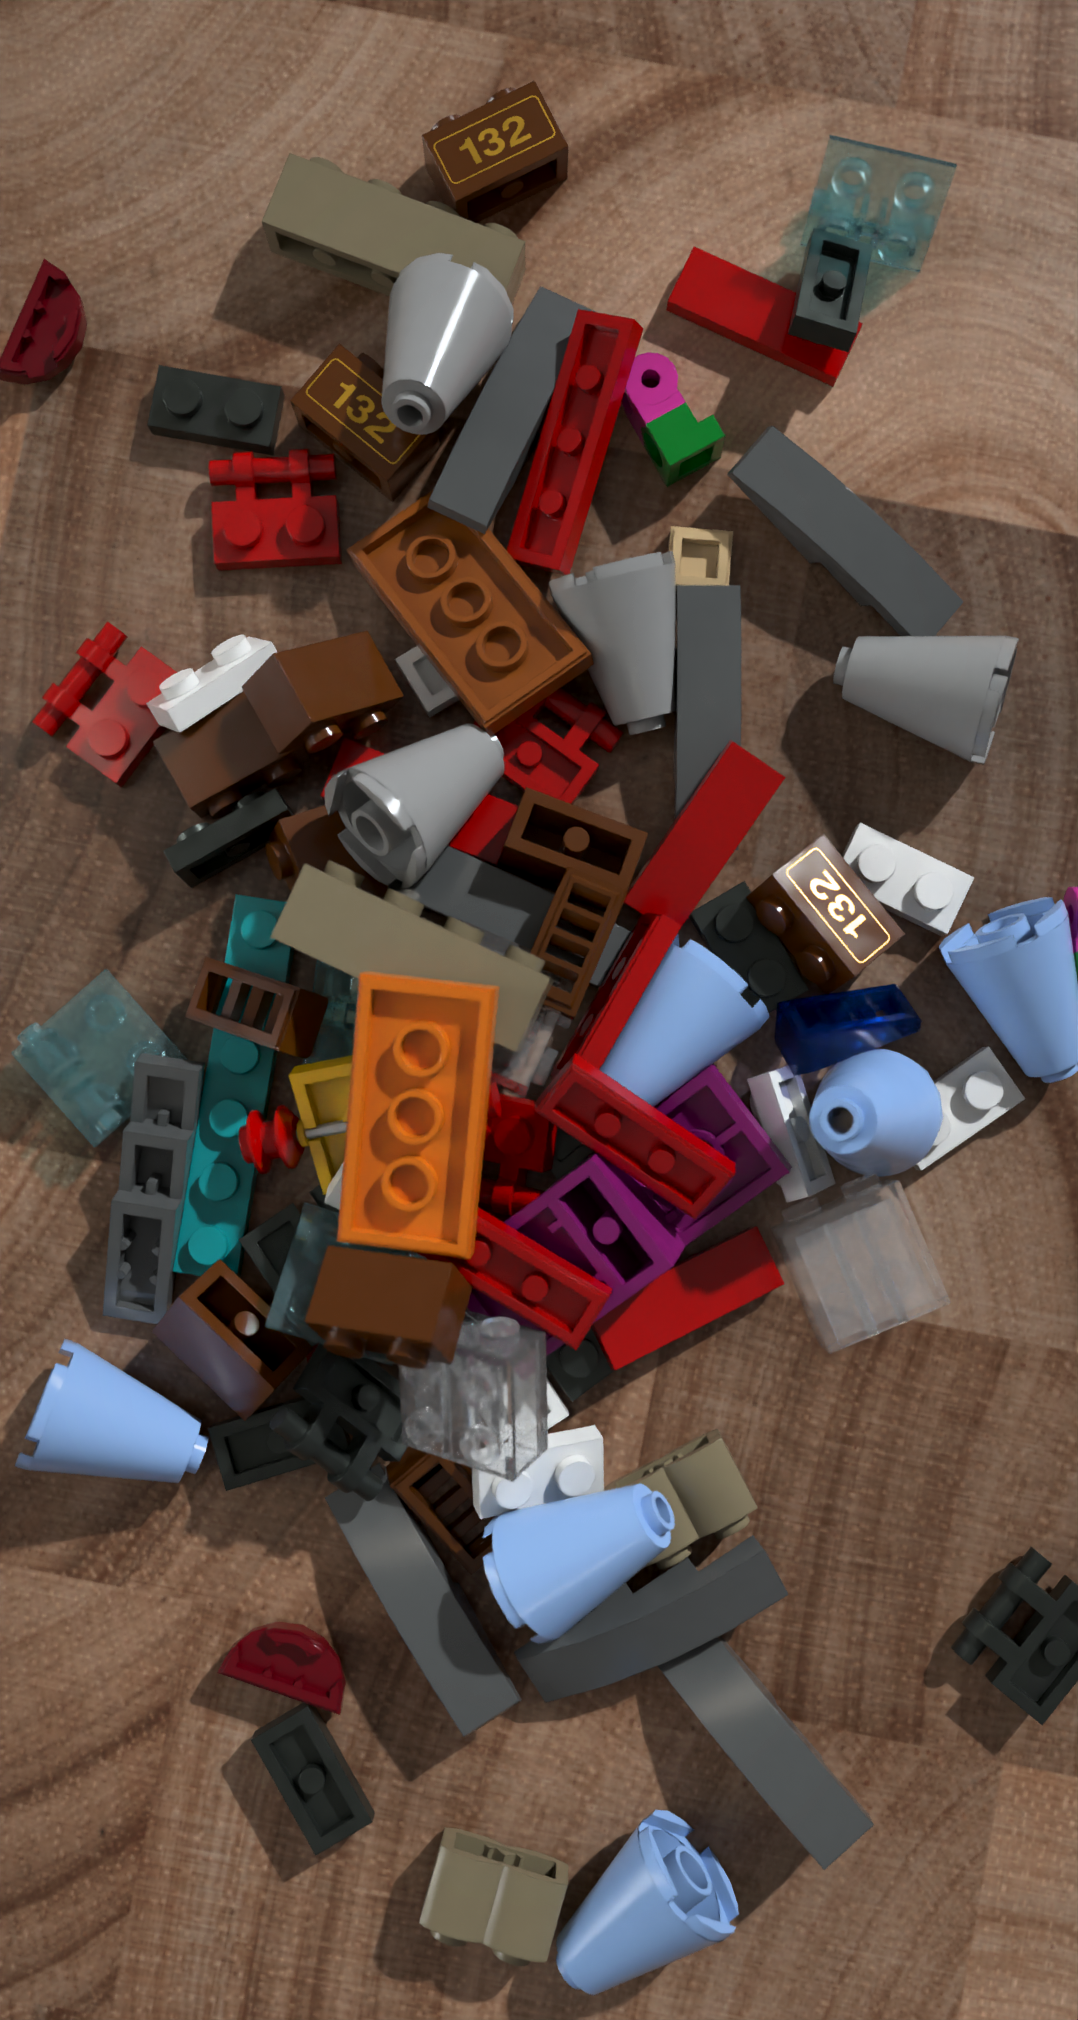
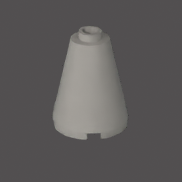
M436 253L416 258L401 270L389 297L382 407L386 416L394 425L412 434H429L438 430L500 358L511 338L514 309L504 286L486 268L473 262L471 269L451 262L453 257L451 254Z
M673 551L628 558L593 567L592 571L585 573L586 576L575 578L574 573L548 582L551 596L561 617L592 654L594 665L588 668L587 671L614 726L627 723L629 735L665 727L664 714L676 711V564Z
M1006 635L859 636L853 648L842 647L836 663L833 683L843 686L842 699L969 762L984 765L995 735L992 727H995L1004 704L1016 658V647L1019 638Z
M467 723L340 771L329 780L325 787V807L328 816L338 811L346 827L345 830L338 834L340 841L360 867L377 881L388 886L398 879L403 881L401 889L411 887L425 875L504 773L503 747L495 735L490 737L482 728Z

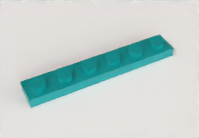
M236 894L224 963L289 984L295 949L270 937L286 902ZM228 978L216 1012L218 1015L222 1013L233 981L231 978ZM253 986L250 987L239 1022H241ZM275 993L270 1004L262 1030L265 1029L274 999L276 997ZM213 1028L173 1272L202 1276L216 1261L221 1259L240 1278L245 1249L239 1239L248 1234L258 1171L253 1163H246L242 1156L239 1145V1130L241 1126L246 1125L248 1114L252 1110L260 1111L265 1120L267 1119L278 1051Z

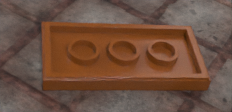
M432 490L353 544L346 551L351 562L479 726L491 737L593 666L594 662L591 652L489 529L483 534L428 508Z

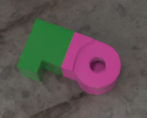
M647 352L634 358L622 398V406L628 420L665 485L668 487L720 459L725 434L714 415L697 422L680 391L677 389L678 374L675 365L667 357L659 353Z

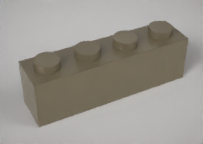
M289 153L262 220L271 252L390 296L392 287L401 270L416 258L436 253L453 255L451 262L461 264L470 269L473 262L486 268L504 286L511 304L514 302L526 271L525 241L518 239L510 229L496 223H486L483 226L460 217L448 205L438 201H428L425 204L403 196L394 186L379 179H370L368 182L343 173L337 165L320 157H312L308 160Z
M328 860L323 872L304 864L270 936L271 938L358 979L360 973L369 971L499 986L494 1043L513 1052L521 1053L554 982L550 977L541 974L546 961L510 944L504 956L480 945L485 935L484 932L450 916L443 928L420 917L425 906L424 904L388 888L383 900L360 889L365 878L364 876Z

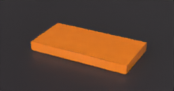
M369 971L359 974L337 1242L470 1259L474 1254L499 986Z

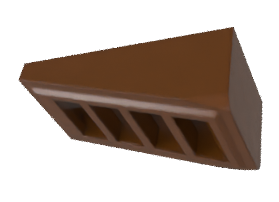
M566 868L530 954L546 961L543 970L575 984L571 993L552 985L542 1006L543 1008L574 1020L627 896L625 889L576 868ZM570 898H573L605 912L604 916H599L568 903ZM560 919L595 933L593 942L557 928ZM549 945L585 959L582 968L546 953Z
M205 957L185 1017L274 1050L306 1059L313 1051L328 1007V999L314 992ZM228 978H231L233 981L222 1013L218 1015L216 1012ZM253 986L241 1022H239L250 987ZM275 993L276 997L274 999L265 1029L262 1030L270 1004Z
M430 1428L407 1447L400 1462H390L387 1465V1478L390 1487L472 1575L484 1565L483 1556L493 1552L492 1534L483 1538V1530L467 1545L461 1539L482 1520L479 1518L473 1505L451 1524L445 1520L470 1497L473 1500L472 1471L435 1428ZM439 1462V1464L436 1467H434L423 1478H421L417 1483H415V1481H417L422 1475H424L429 1469H431L436 1463ZM453 1477L457 1483L432 1504L428 1498Z

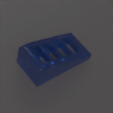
M897 984L832 993L827 996L820 995L778 1002L775 1042L793 1075L797 1076L826 1068L852 1056L919 1032L922 1020ZM882 1010L885 1016L877 1017L875 1013Z

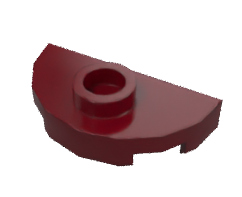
M45 259L41 264L0 358L1 381L22 385L48 381L67 369L83 347L87 328L83 301L65 272Z
M277 1621L253 1628L232 1645L217 1672L338 1715L341 1714L343 1708L346 1681L340 1658L323 1636L301 1624Z

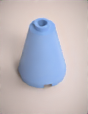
M1052 897L1024 901L988 914L991 922L982 926L975 934L968 923L947 936L939 945L943 961L1025 1075L1028 1077H1041L1044 1083L1061 1081L1074 1075L1078 1071V981L1069 916L1064 901L1060 899L1055 904Z
M677 934L602 1064L600 1071L655 1107L758 1031L770 1017L767 1007L760 999L752 1008L740 995L748 984L716 955L691 939L680 948L679 935Z
M887 1049L857 1051L835 1063L819 1084L809 1116L810 1128L815 1139L839 1164L855 1173L872 1177L895 1175L921 1162L934 1144L943 1120L940 1092L928 1071L905 1055Z
M64 1339L59 1354L70 1357L67 1366L55 1363L54 1369L52 1368L25 1436V1439L37 1443L33 1455L29 1456L19 1453L15 1466L32 1471L179 1483L185 1471L196 1474L209 1440V1436L199 1433L201 1420L82 1345Z
M643 1484L629 1485L504 1512L491 1519L484 1528L483 1538L492 1534L493 1552L483 1556V1561L493 1595L508 1621L516 1629L527 1624L537 1633V1635L529 1640L541 1644L558 1639L670 1545V1530L675 1525L674 1515L665 1497L658 1491L652 1492Z
M655 1810L643 1819L558 1934L556 1940L558 1952L556 1963L562 1977L572 1988L581 1989L590 1995L599 1994L719 1943L734 1932L736 1926L730 1925V1921L739 1915V1910L731 1882L709 1846L699 1853L688 1841L686 1836L694 1829L685 1820L666 1810Z

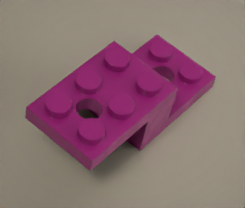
M714 1064L707 1067L654 1107L698 1138L711 1143L714 1149L736 1163L734 1177L696 1219H693L605 1158L593 1152L556 1180L545 1192L504 1221L505 1224L612 1288L610 1297L594 1322L672 1268L688 1244L784 1177L792 1168ZM472 1287L467 1306L519 1376L565 1344Z

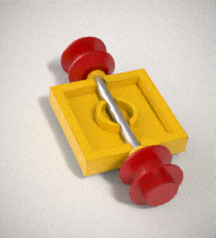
M353 1055L294 1066L289 1074V1079L301 1120L286 1105H279L276 1108L274 1120L269 1121L265 1120L260 1111H250L246 1125L241 1126L239 1130V1145L245 1162L248 1164L253 1163L260 1174H268L271 1171L273 1159L278 1158L282 1159L288 1169H295L301 1160L305 1147L309 1146L323 1195L326 1194L330 1182L344 1162ZM494 1078L490 1080L485 1133L491 1132L492 1118L501 1116V1100Z

